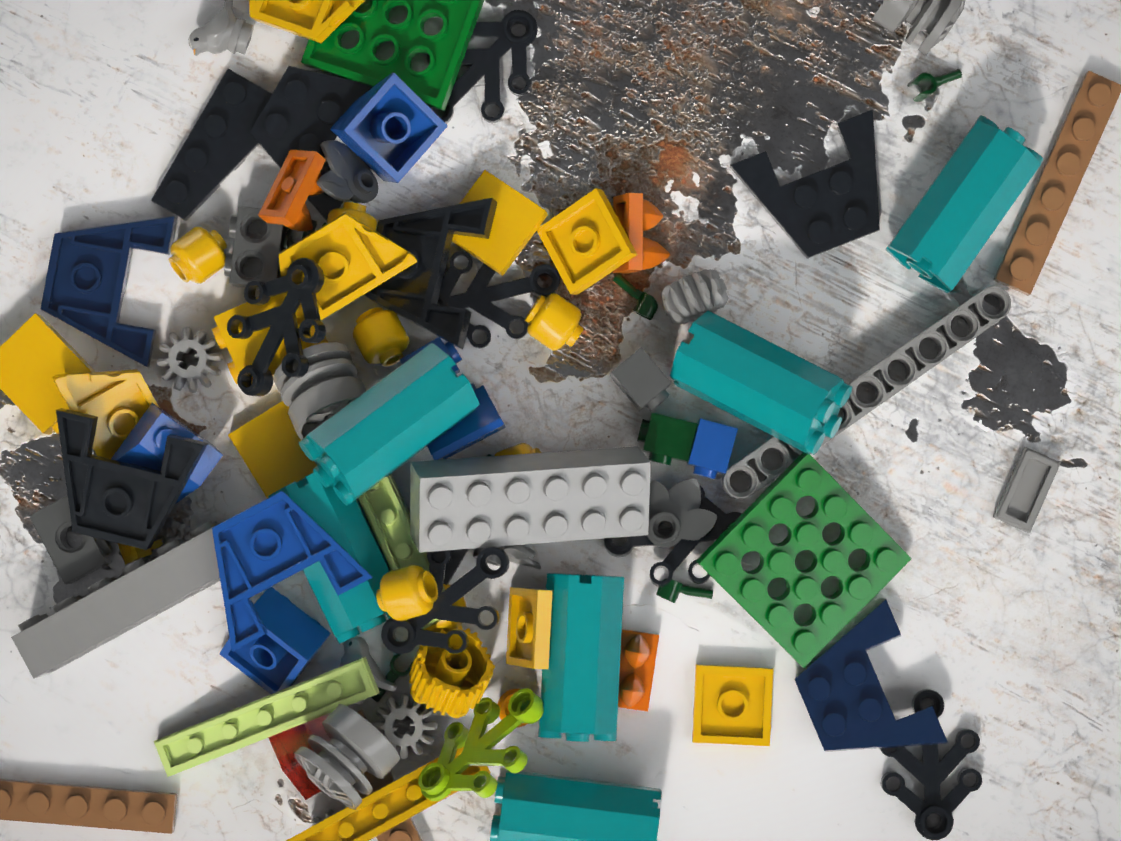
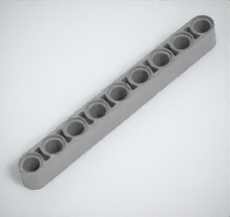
M990 286L983 289L850 382L849 385L852 386V392L845 405L841 407L844 412V419L834 437L1003 319L1011 308L1009 294L998 286ZM986 295H992L998 299L1000 309L996 315H990L984 311L982 301ZM954 317H961L967 321L969 331L965 337H958L952 332L951 321ZM923 339H930L936 343L938 352L934 359H926L921 355L919 345ZM891 361H899L905 365L906 377L902 382L894 381L889 377L888 366ZM860 383H868L875 390V398L870 404L860 402L856 396V389ZM773 436L727 469L726 474H723L722 477L724 492L734 499H744L753 495L780 476L803 451ZM825 436L822 445L830 441L832 438ZM766 449H774L780 453L782 462L777 470L770 471L763 466L761 456ZM735 471H743L750 478V486L743 493L735 492L730 486L729 479Z

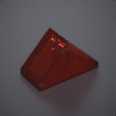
M307 723L268 737L282 771L305 800L322 791L310 780L294 754L301 746L313 751L308 743V738L313 734Z

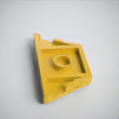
M249 0L250 17L257 22L322 43L365 0Z
M347 213L342 214L279 253L281 277L286 276L290 265L300 258L314 260L323 270L324 284L320 291L315 293L321 320L417 262L414 254ZM288 292L283 293V301ZM301 303L295 313L298 329L301 322L305 320Z
M137 369L57 374L52 377L70 410L98 417L93 443V451L96 456L111 459L151 403L158 406L144 378Z

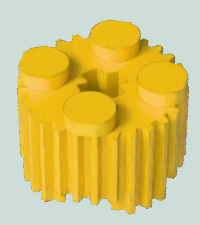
M459 626L458 630L464 631L469 639L468 647L463 652L452 654L445 648L420 645L409 672V683L412 684L410 694L413 700L419 704H426V709L433 708V713L440 711L441 715L444 716L447 712L453 718L466 716L470 708L474 709L476 704H479L495 668V665L490 660L491 654H486L487 647L481 646L483 642L477 637L478 633L474 632L472 634L469 628L463 630L462 626ZM444 629L440 631V633H445V634L448 633V632H445ZM453 634L450 637L451 647L459 649L463 644L462 638L457 634Z

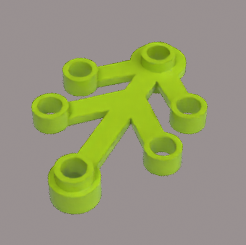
M529 688L518 690L509 700L508 711L510 714L484 734L487 725L493 723L498 718L500 707L491 698H482L473 710L474 718L470 730L460 722H453L446 728L444 732L445 741L438 762L427 765L419 776L418 784L422 794L430 801H439L448 796L451 791H474L481 798H488L493 795L498 783L487 771H480L475 775L460 774L470 766H504L511 773L522 771L528 762V757L517 746H510L506 749L491 748L520 724H533L537 722L544 712L542 699ZM464 747L462 753L455 758L457 749Z

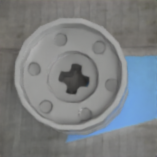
M884 0L871 20L891 33L896 31L904 21L911 24L905 42L910 45L917 34L922 31L927 36L918 50L927 55L931 48L941 40L943 41L964 10L966 0Z
M328 342L303 349V354L309 362L308 371L303 377L286 376L282 371L281 365L275 370L273 376L274 383L280 392L282 401L286 406H289L288 415L301 440L367 391L362 380L356 378L358 370L344 344ZM296 359L293 362L294 371H296L298 366Z
M339 704L322 723V727L331 740L328 742L317 735H311L308 738V743L313 751L301 746L294 754L298 763L306 771L307 776L320 790L332 799H336L350 809L356 810L362 803V798L356 790L366 795H369L373 790L364 773L368 772L377 778L383 779L399 762L400 755L388 739L370 722L348 706Z

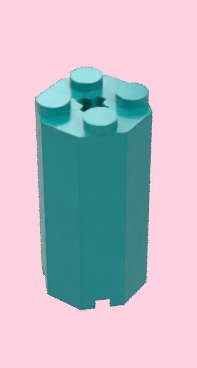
M980 115L885 250L908 270L912 267L920 273L918 277L925 282L949 293L957 285L1044 160L1043 157L1034 150L1023 146L1026 139L1020 133L1010 127H1006L1002 131L993 121Z
M709 310L692 323L688 332L694 334V337L689 344L681 342L671 368L670 377L675 380L674 384L808 455L810 453L815 455L818 452L825 436L829 438L834 437L842 422V418L837 415L840 408L845 405L852 392L851 385L844 383L842 378Z
M434 343L429 344L299 441L302 451L317 465L313 469L317 479L325 488L333 485L336 495L346 506L475 411L480 405L466 376L463 373L457 376L452 370V367L456 365L452 358Z
M314 473L297 483L293 482L269 495L268 498L284 491L373 576V578L338 596L320 561L303 570L339 644L359 635L358 626L363 633L386 622L385 613L388 619L391 618L387 612L380 609L376 598L377 590L380 589L381 578L391 569L358 500L356 499L346 506L336 495L333 485L325 488Z
M547 573L546 590H552L549 669H542L541 699L544 712L539 721L538 737L562 738V733H566V741L589 742L590 734H593V740L617 741L624 577Z
M506 770L505 777L498 776L494 803L502 804L501 816L493 815L490 841H657L660 809H658V802H653V799L661 800L662 791L660 788L521 771L511 773Z

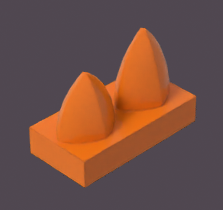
M290 150L258 216L266 223L284 225L291 230H312V219L305 202L308 196H315L324 192L316 182L322 176L320 171L326 159L317 151Z
M626 193L613 197V210L638 254L614 270L613 273L628 274L650 269L663 263L670 256V253L658 242L643 237V231L653 228L664 217L660 210L651 202L643 199V193Z
M622 629L618 707L648 712L659 641L658 634Z

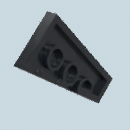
M227 69L151 201L187 221L259 145L249 132L272 93L234 71Z

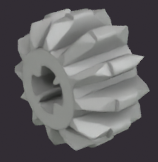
M704 269L700 272L683 276L681 279L672 282L671 285L666 286L661 294L664 303L662 305L666 315H669L673 324L678 325L691 321L694 322L708 310L712 313L717 312L718 309L725 306L729 298L723 279H720L717 270Z
M184 327L182 332L183 340L175 332L169 334V338L174 344L172 348L166 344H160L159 349L169 355L168 358L158 359L157 365L161 367L170 366L161 377L163 380L168 381L176 376L174 389L180 391L187 380L189 392L195 393L198 388L197 379L200 380L203 386L209 388L212 384L206 374L208 372L216 376L221 374V370L211 366L212 362L222 361L223 354H210V351L215 349L218 344L216 339H211L204 343L207 335L205 330L200 329L193 339L191 328ZM193 350H196L197 354L194 357L199 359L196 367L189 365L187 370H185L183 366L186 363L181 361L184 353L191 355Z
M408 693L401 694V706L398 707L395 699L389 696L386 698V703L392 712L390 713L382 707H377L375 713L385 719V722L377 721L373 722L372 725L378 730L385 731L383 735L391 742L395 749L397 746L401 747V759L408 758V746L410 745L415 754L420 756L423 754V748L418 740L432 745L434 742V738L425 733L424 730H436L438 728L437 722L424 721V718L433 714V708L420 712L418 708L421 704L415 701L413 706H409ZM408 716L413 720L410 726H415L414 733L407 731L404 735H400L396 731L399 725L394 726L395 719L403 720Z

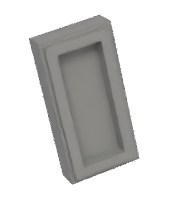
M1024 447L993 518L1030 533L1061 463Z

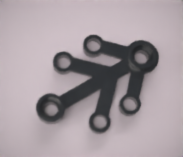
M514 10L507 13L501 22H476L470 42L475 37H498V39L487 49L466 50L461 65L472 66L453 86L446 106V113L441 117L446 124L453 117V107L483 76L485 79V102L481 106L482 117L489 123L499 122L503 118L504 107L500 102V59L510 49L513 73L508 78V88L516 96H523L528 93L531 81L527 75L526 47L534 42L538 32L537 22L530 13L523 10ZM515 24H522L525 26L526 32L522 36H515L511 32L512 27ZM427 54V62L430 64V56ZM517 77H522L527 82L522 90H516L512 86V81ZM495 104L500 108V112L496 117H489L485 113L488 105Z
M457 251L450 257V267L443 277L438 304L465 309L471 308L506 329L509 337L521 339L528 333V323L524 320L525 318L518 315L512 316L491 302L530 292L548 296L555 293L559 288L560 276L553 266L542 264L535 267L529 277L487 287L496 271L483 263L467 291L450 296L460 276L470 272L473 267V260L470 254L466 251ZM458 256H465L469 260L468 266L463 270L457 269L454 266V260ZM540 275H549L552 278L551 286L548 288L540 287L537 283ZM515 320H519L524 324V330L520 334H513L509 329L510 324ZM469 322L466 338L469 339L473 347L481 349L487 347L491 342V333L486 326H474ZM476 330H484L487 333V339L484 343L478 344L473 341L472 336Z
M308 258L297 259L288 268L286 276L266 283L251 281L245 286V300L255 305H264L269 301L270 297L288 293L281 306L249 317L234 315L228 321L227 331L231 337L237 339H247L253 332L270 327L252 365L244 367L238 374L237 383L244 394L261 397L270 392L273 386V376L268 368L283 338L287 352L281 364L283 373L286 376L298 378L303 377L307 373L309 362L303 354L301 339L308 343H319L326 335V327L320 319L315 294L320 291L324 284V273L314 260ZM257 288H259L260 294L259 297L256 299L255 291ZM301 303L305 320L301 322L298 329L295 313ZM242 321L243 329L241 332H239L238 326L239 323ZM314 325L315 333L311 337L310 328ZM295 359L298 363L296 371L293 370V362Z
M700 486L701 505L699 509H705L717 515L714 527L699 540L681 539L662 562H657L651 567L649 574L651 582L658 587L667 586L671 582L675 570L699 542L716 541L742 513L731 512L726 514L705 497L704 489ZM673 528L658 529L659 533L663 536L671 534ZM647 535L626 537L627 542L622 546L615 545L612 538H604L605 549L614 557L627 556L634 547L654 546ZM694 560L689 565L688 576L692 582L703 584L709 580L710 575L707 573L703 578L695 577L692 570L699 564ZM658 568L666 569L669 574L668 578L664 581H658L654 577L655 570Z
M498 547L485 548L477 556L476 566L443 591L445 568L452 559V551H445L446 558L442 563L434 560L433 552H427V559L430 563L429 572L435 578L438 587L437 600L434 601L431 611L425 615L405 621H397L392 617L384 623L381 631V638L385 647L396 654L411 652L417 645L445 648L452 654L463 652L469 644L468 636L464 631L456 629L445 634L422 628L433 619L475 624L483 630L494 628L500 619L499 613L494 607L483 606L476 609L454 606L453 604L486 578L495 579L503 576L507 572L510 563L507 553ZM491 555H496L501 560V565L497 570H492L488 567L487 561ZM484 610H488L493 614L494 620L491 625H485L480 620V615ZM398 627L407 629L408 638L405 641H399L396 638L395 632ZM453 634L459 635L463 640V644L459 649H454L450 645L449 640Z
M931 689L918 691L912 699L913 712L921 711V700L925 697H930L934 703L933 709L937 718L940 717L944 711L942 696ZM963 729L959 731L955 737V744L940 761L938 757V744L922 745L923 763L905 747H897L893 752H887L884 748H879L884 755L893 757L924 785L925 802L905 786L904 778L897 772L890 771L885 773L880 782L881 788L885 793L896 796L915 813V827L926 839L940 840L945 838L953 828L954 819L952 812L970 792L978 790L982 785V776L977 770L970 767L964 768L957 776L958 784L941 800L940 784L968 753L976 751L980 745V738L973 730ZM965 734H971L974 737V744L970 748H964L961 745V738ZM967 773H974L976 775V783L970 787L965 786L963 777ZM890 777H897L900 781L899 787L894 791L888 790L886 781ZM932 813H937L940 816V823L936 827H929L927 824V817Z

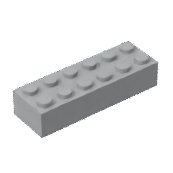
M638 446L410 462V536L419 553L648 535L651 462Z
M217 521L206 522L192 530L191 534L194 538L185 543L183 539L179 541L176 539L156 550L159 557L152 561L149 558L144 560L141 558L122 568L124 576L116 580L115 576L111 578L106 577L87 588L90 594L82 598L81 595L71 596L53 606L56 612L49 617L47 613L41 616L36 615L19 624L18 627L21 632L11 638L33 679L51 674L219 582L220 576L212 528L218 525Z

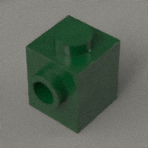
M652 412L650 420L642 419L637 441L644 443L642 451L650 453L649 461L670 466L672 459L688 462L697 423Z

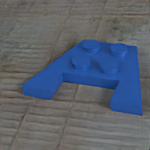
M284 491L267 498L212 528L232 652L268 633L250 598L320 561L338 596L373 578L366 569Z

